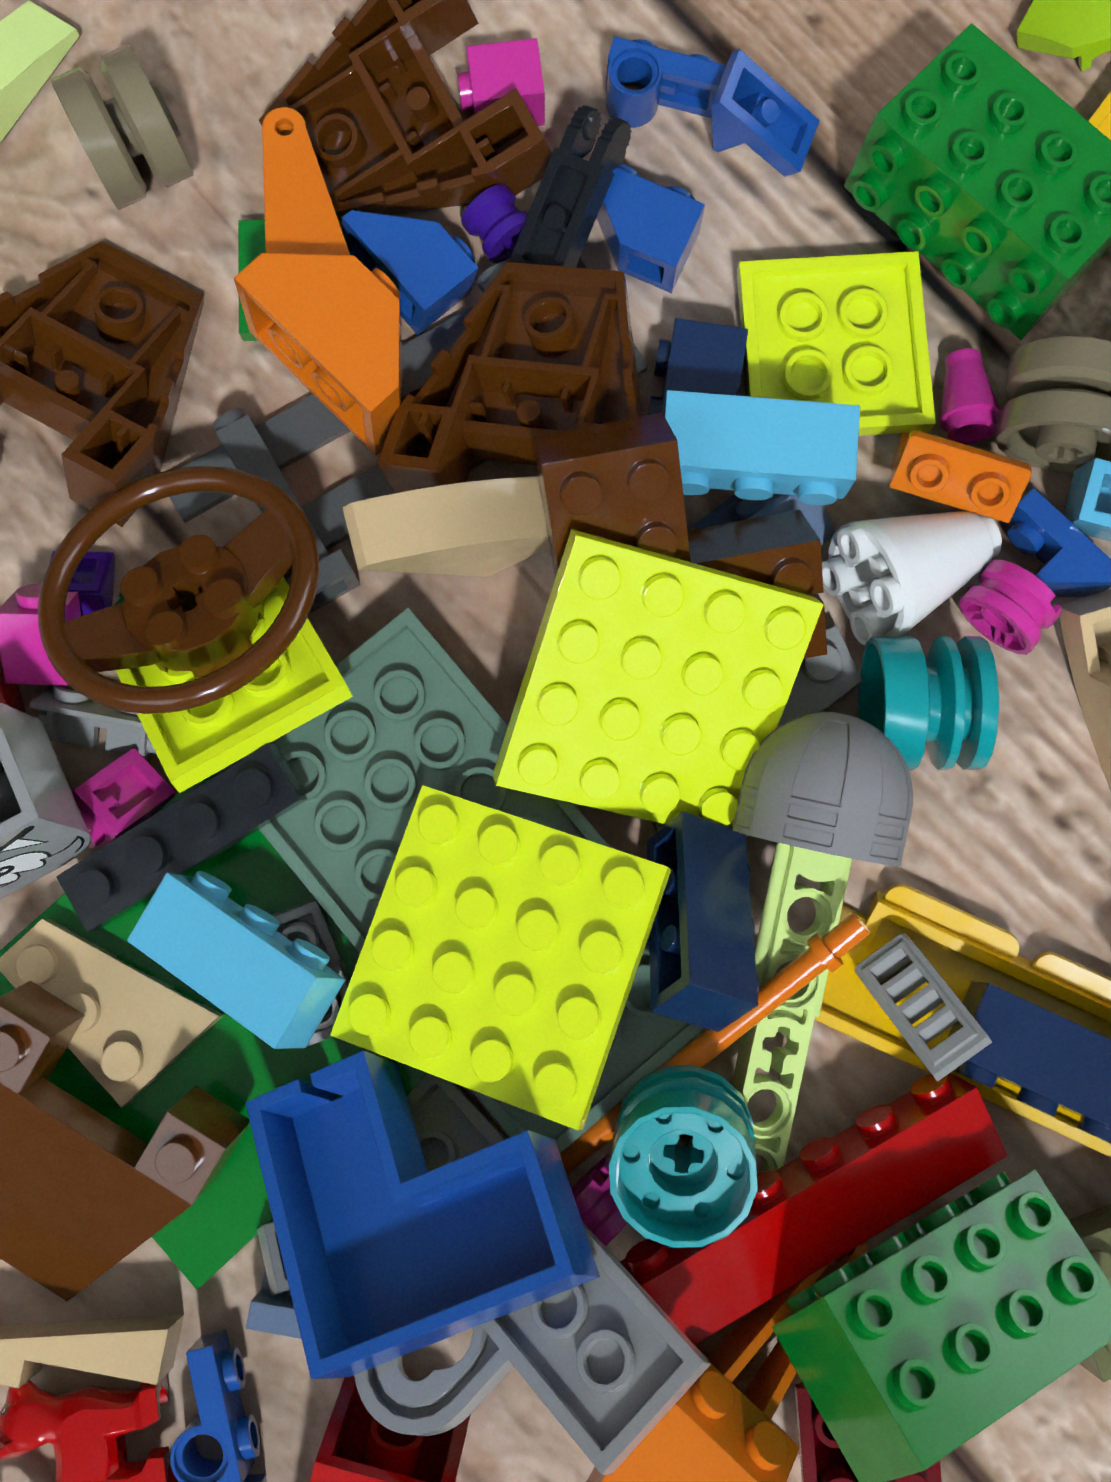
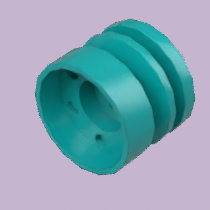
M913 636L871 637L866 642L861 661L860 677L862 682L859 684L858 693L859 719L878 728L883 732L884 736L893 742L903 756L908 770H914L919 767L924 755L925 746L931 763L937 770H948L954 767L955 763L963 770H980L986 767L993 754L999 715L998 676L994 655L988 641L981 636H964L956 644L949 636H939L932 642L927 659L925 660L920 641Z
M695 1065L666 1066L642 1077L624 1096L615 1122L613 1145L610 1153V1193L623 1219L642 1236L672 1248L703 1247L729 1236L749 1214L758 1190L753 1117L742 1094L720 1074ZM680 1134L693 1136L689 1141V1146L682 1147L676 1145Z

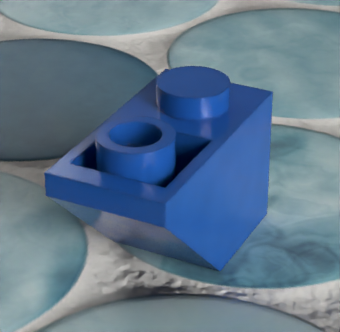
M621 164L612 171L614 177L597 215V221L618 271H624V274L672 293L700 233L705 204L696 201L689 192L682 188L660 186L641 178L634 169Z

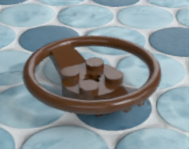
M191 466L171 469L139 479L119 489L94 506L67 533L55 551L42 581L37 610L39 633L47 657L57 673L72 688L92 701L112 709L141 714H164L200 707L219 700L241 689L266 671L286 651L303 627L312 608L319 579V555L312 527L296 502L282 489L266 479L242 470L218 466ZM204 491L237 495L265 509L261 515L223 547L216 546L214 541L206 535H194L186 539L181 545L160 552L143 566L131 569L124 575L120 583L121 593L125 597L124 602L68 621L65 620L66 597L69 585L81 560L93 544L109 528L135 510L166 497ZM292 566L290 587L279 614L264 635L252 645L249 637L257 626L258 617L263 619L264 616L262 602L266 600ZM155 664L160 670L167 673L168 668L174 671H192L195 677L200 678L175 685L145 687L117 682L98 672Z

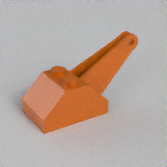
M276 108L265 116L262 124L266 253H261L234 277L235 285L249 332L377 456L383 449L395 412L402 403L403 351L400 293L392 280L378 268L370 271L354 255H350L313 150L304 118L292 108Z
M864 1242L755 1308L707 1358L711 1365L613 1474L601 1475L597 1468L594 1467L586 1482H786L800 1447L772 1417L797 1372L779 1340L745 1393L733 1380L774 1332L772 1326L784 1320L791 1312L786 1301L813 1285L816 1280L817 1282L864 1255L868 1244Z

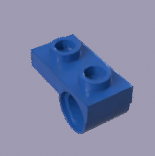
M614 36L607 63V111L612 119L615 117L629 122L630 128L640 127L651 121L657 112L658 105L712 118L711 105L727 65L716 63L711 58L701 54L685 55L658 48L647 40L635 39L631 41ZM636 84L643 87V89L629 90L623 86Z
M227 1330L201 1336L186 1352L198 1414L180 1434L172 1447L170 1457L171 1468L179 1482H243L255 1463L254 1457H258L260 1453L257 1423L252 1414L245 1415L239 1390L245 1387L243 1358L238 1347L230 1348ZM204 1434L214 1437L222 1447L223 1458L210 1460L203 1457L196 1448L195 1436Z

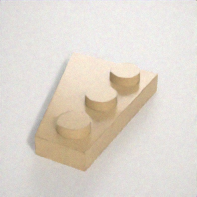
M41 919L0 957V972L15 989L31 980L85 1015L68 1048L121 1108L129 1105L224 1016V1014L206 1004H200L174 990L173 986L157 977L149 976L118 959L117 955L51 919Z

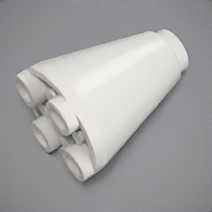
M969 511L852 521L842 525L832 536L828 550L829 559L822 562L823 587L831 596H837L845 614L850 619V626L855 638L862 645L865 646L871 637H900L990 564L992 558L996 557L1001 551V533L994 519Z

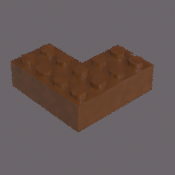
M663 413L532 437L555 578L570 531L573 529L813 596L823 603L818 595L819 593H824L821 542L801 510L687 531L678 442ZM824 605L803 659L827 655Z

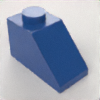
M353 210L342 217L341 230L350 255H354L370 271L378 268L392 280L400 293V316L417 335L470 294L479 267L475 264L474 256L466 243L457 236L451 237L439 222Z

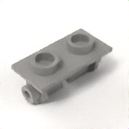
M50 685L30 702V708L41 710L38 719L43 723L50 741L94 748L98 744V728L106 729V751L125 754L132 748H135L139 754L147 759L152 753L156 754L137 713L120 711L96 703L77 692L70 685Z

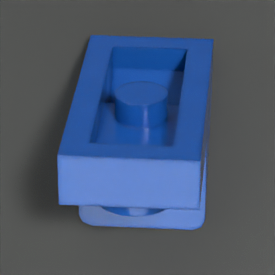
M741 49L733 51L711 105L713 150L720 152L745 143L784 177L801 172L820 120Z
M1035 488L1018 503L1009 523L999 522L1008 530V537L1018 550L1028 556H1036L1043 563L1034 575L1056 595L1055 597H1086L1106 591L1111 587V559Z

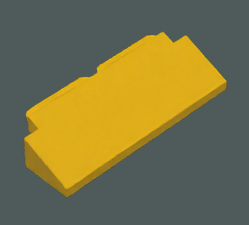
M894 884L887 889L885 894L877 890L866 915L845 905L842 906L839 923L850 914L855 913L871 934L841 957L843 961L841 967L833 973L829 971L820 1015L814 1019L822 1024L930 1073L855 973V967L899 934L905 933L924 954L961 1002L965 998L971 981L990 983L1111 1039V978L1051 951L1040 953L1033 961L1019 956V944L1017 938L1011 932L906 884ZM926 982L898 1001L896 1003L897 1007L928 984ZM941 1003L936 1008L931 1010L925 1016H923L918 1021L913 1023V1028L922 1023L924 1020H926L928 1017L933 1015L935 1012L940 1010L945 1005ZM952 1026L926 1044L930 1050L948 1038ZM957 1068L950 1072L976 1086L982 1098L1111 1157L1110 1143L1076 1128L1081 1116L1058 1106L1053 1117L1016 1100L1020 1088L999 1078L994 1088H990L956 1072Z

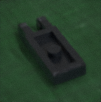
M582 105V107H578L577 111H574L571 123L567 126L559 148L555 147L509 262L564 267L577 266L614 177L612 171L622 164L626 148L629 146L632 132L630 130L631 125L628 124L629 122L615 117L612 120L609 119L608 123L604 124L605 127L601 130L602 134L598 137L595 144L596 135L599 134V128L601 127V113L587 105ZM592 149H593V152H592V154H591V157H590L589 161H587V160H585V159H582V158H584L587 154H589V153L592 151Z

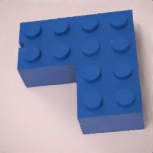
M364 1050L311 1073L312 1083L297 1079L245 1102L311 1379L351 1377L600 1277L555 1139L527 1130L428 1172L398 1064ZM335 1094L342 1095V1097L336 1099Z

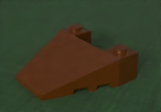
M367 0L351 21L346 17L343 18L332 32L336 38L314 65L308 61L259 119L262 126L265 116L273 109L280 107L292 108L302 115L338 221L342 220V217L351 210L388 215L469 205L479 194L498 184L507 185L516 196L543 178L552 152L517 88L465 120L430 57L431 54L479 24L467 0Z
M103 241L38 274L40 283L14 297L8 291L0 294V405L4 402L74 440L61 454L69 498L89 510L119 489L139 479L161 472L204 304L203 294ZM134 512L122 518L116 524L123 527Z
M506 262L464 318L465 331L449 352L441 349L430 364L433 374L415 397L408 394L396 410L378 460V465L395 493L467 482L474 458L537 466L533 436L642 416L624 271Z
M30 980L0 997V1259L68 1302L191 1207L219 1176L248 1128L250 1120L196 1085L167 1111L149 1144L48 1081L85 1015Z

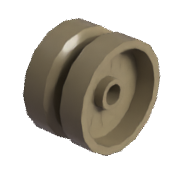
M129 43L101 56L100 69L114 95L112 99L104 102L89 73L79 66L50 79L72 127L118 211L146 198V185L133 160L142 154L157 182L166 188L194 176L177 137L181 136L178 127L155 81L149 82Z
M1060 336L1038 339L1020 346L1012 354L1009 361L1005 389L1006 395L1010 400L1004 405L1000 413L996 436L998 449L1009 458L1028 463L1032 467L1056 472L1074 473L1077 468L1094 458L1111 462V341L1094 337Z

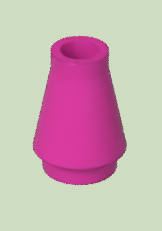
M972 348L953 351L945 358L946 374L939 424L947 432L948 440L965 445L983 442L994 436L997 432V422L999 421L1001 410L985 372L981 352Z

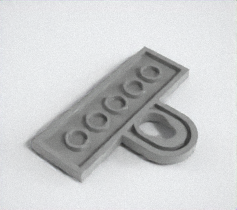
M428 1073L407 1095L428 1172L508 1139L458 1084ZM582 1221L600 1275L599 1278L472 1328L473 1334L470 1347L463 1358L452 1367L440 1370L434 1369L423 1380L413 1381L405 1374L402 1366V1356L354 1376L356 1387L364 1406L381 1425L401 1434L432 1436L449 1431L462 1423L510 1370L515 1367L601 1475H612L711 1363Z

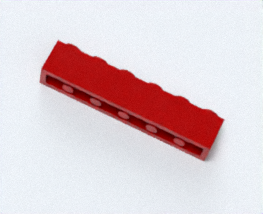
M949 1073L938 1082L932 1074H928L916 1080L911 1085L910 1092L893 1102L866 1109L856 1117L855 1124L835 1136L819 1138L808 1143L799 1152V1157L779 1169L757 1173L758 1190L749 1214L729 1236L703 1247L672 1248L646 1239L633 1246L626 1254V1258L620 1261V1263L688 1339L696 1345L1004 1159L1008 1154L977 1087L952 1073Z

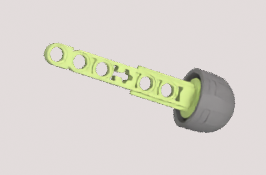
M819 712L789 720L773 730L760 743L759 749L753 753L746 767L732 830L777 842L754 951L759 987L772 978L782 964L793 961L809 948L807 940L818 932L824 936L839 924L852 859L901 867L913 807V788L910 773L903 756L893 742L884 736L883 732L857 717L835 712ZM798 875L814 882H821L820 890L803 884H795L796 876ZM809 897L816 908L814 922L808 929L802 932H793L787 922L789 907L795 900ZM828 969L824 970L741 1036L731 1085L742 1094L746 1105L753 1094L760 1090H772L776 1097V1106L770 1117L761 1122H753L755 1154L760 1155L763 1161L761 1172L777 1170L784 1166L814 1019L820 1015L829 973ZM777 1032L786 1036L785 1046L775 1047L772 1053L762 1047L765 1037H775ZM771 1067L781 1075L780 1079L776 1080L766 1074L755 1073L757 1068H761L769 1073Z

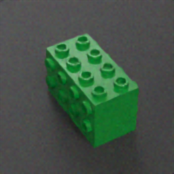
M972 23L876 114L844 185L853 194L856 202L862 208L875 213L898 234L901 241L907 247L919 251L943 273L945 279L952 286L966 292L988 312L990 318L997 325L1008 329L1020 340L1034 328L1111 247V140Z
M1036 1169L1013 1183L1003 1171L788 1299L786 1303L793 1314L772 1326L774 1333L858 1482H887L925 1471L1110 1343L1111 1284Z

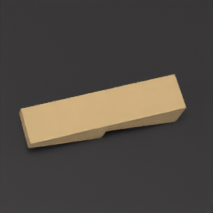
M184 1314L0 1325V1385L19 1388L41 1371L42 1364L157 1385L174 1367Z

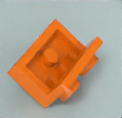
M913 430L909 434L902 432L894 451L889 488L1009 523L1031 478L1032 467L1030 464L922 431Z

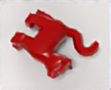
M167 1375L157 1385L142 1382L140 1388L132 1389L91 1385L62 1395L38 1388L31 1380H28L19 1388L9 1387L5 1404L0 1411V1461L21 1456L46 1443H50L54 1446L56 1482H179L172 1471L171 1465H168L170 1458L169 1446L151 1449L144 1461L135 1463L127 1461L125 1434L144 1429L159 1421L161 1418L160 1407L170 1400Z

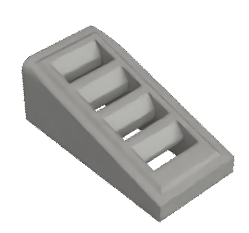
M899 934L855 967L856 975L937 1082L992 1043L986 1032L907 934ZM926 982L928 984L897 1007L896 1003L923 983ZM941 1003L945 1005L940 1010H938L933 1015L924 1020L922 1023L913 1028L912 1024L918 1021L923 1016H925L931 1010L936 1008ZM956 1022L960 1023L962 1028L930 1050L926 1045Z

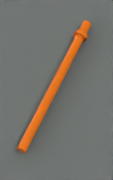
M852 913L824 936L818 932L807 940L809 946L807 950L759 987L758 1006L719 1032L709 1029L705 1030L665 1062L658 1070L666 1066L695 1065L700 1068L704 1067L824 970L828 969L833 973L843 965L841 957L871 934L866 925L855 913ZM623 1100L560 1153L567 1175L613 1139L616 1118Z

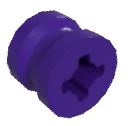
M505 184L492 186L479 194L468 205L461 219L462 226L468 234L481 239L483 242V253L492 263L503 262L511 257L528 212L519 211L516 207L515 194Z

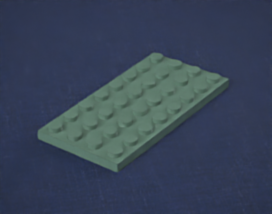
M409 608L405 609L336 665L353 697L271 742V744L278 746L308 799L259 830L359 953H361L422 785L610 847L573 803L496 786L492 775L508 725ZM235 763L215 773V776L221 773L222 771L226 770L230 766L234 765ZM648 937L583 1130H575L479 1092L471 1091L509 1138L529 1130L555 1139L561 1153L622 1101L624 1096L642 1077L658 1070L705 1028L651 1012Z

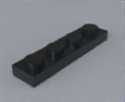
M267 743L62 872L56 878L87 932L98 930L153 896L167 872L187 875L308 798L278 746Z

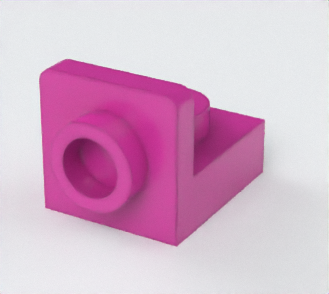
M135 748L129 750L73 790V796L91 836L88 845L90 848H95L96 846L102 848L150 818L172 799L176 793Z

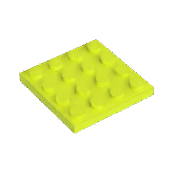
M571 529L492 777L496 786L662 824H667L681 811H685L732 829L746 767L753 753L759 749L760 743L779 725L824 604L813 596Z
M422 785L330 1036L575 1130H583L671 870L667 866Z

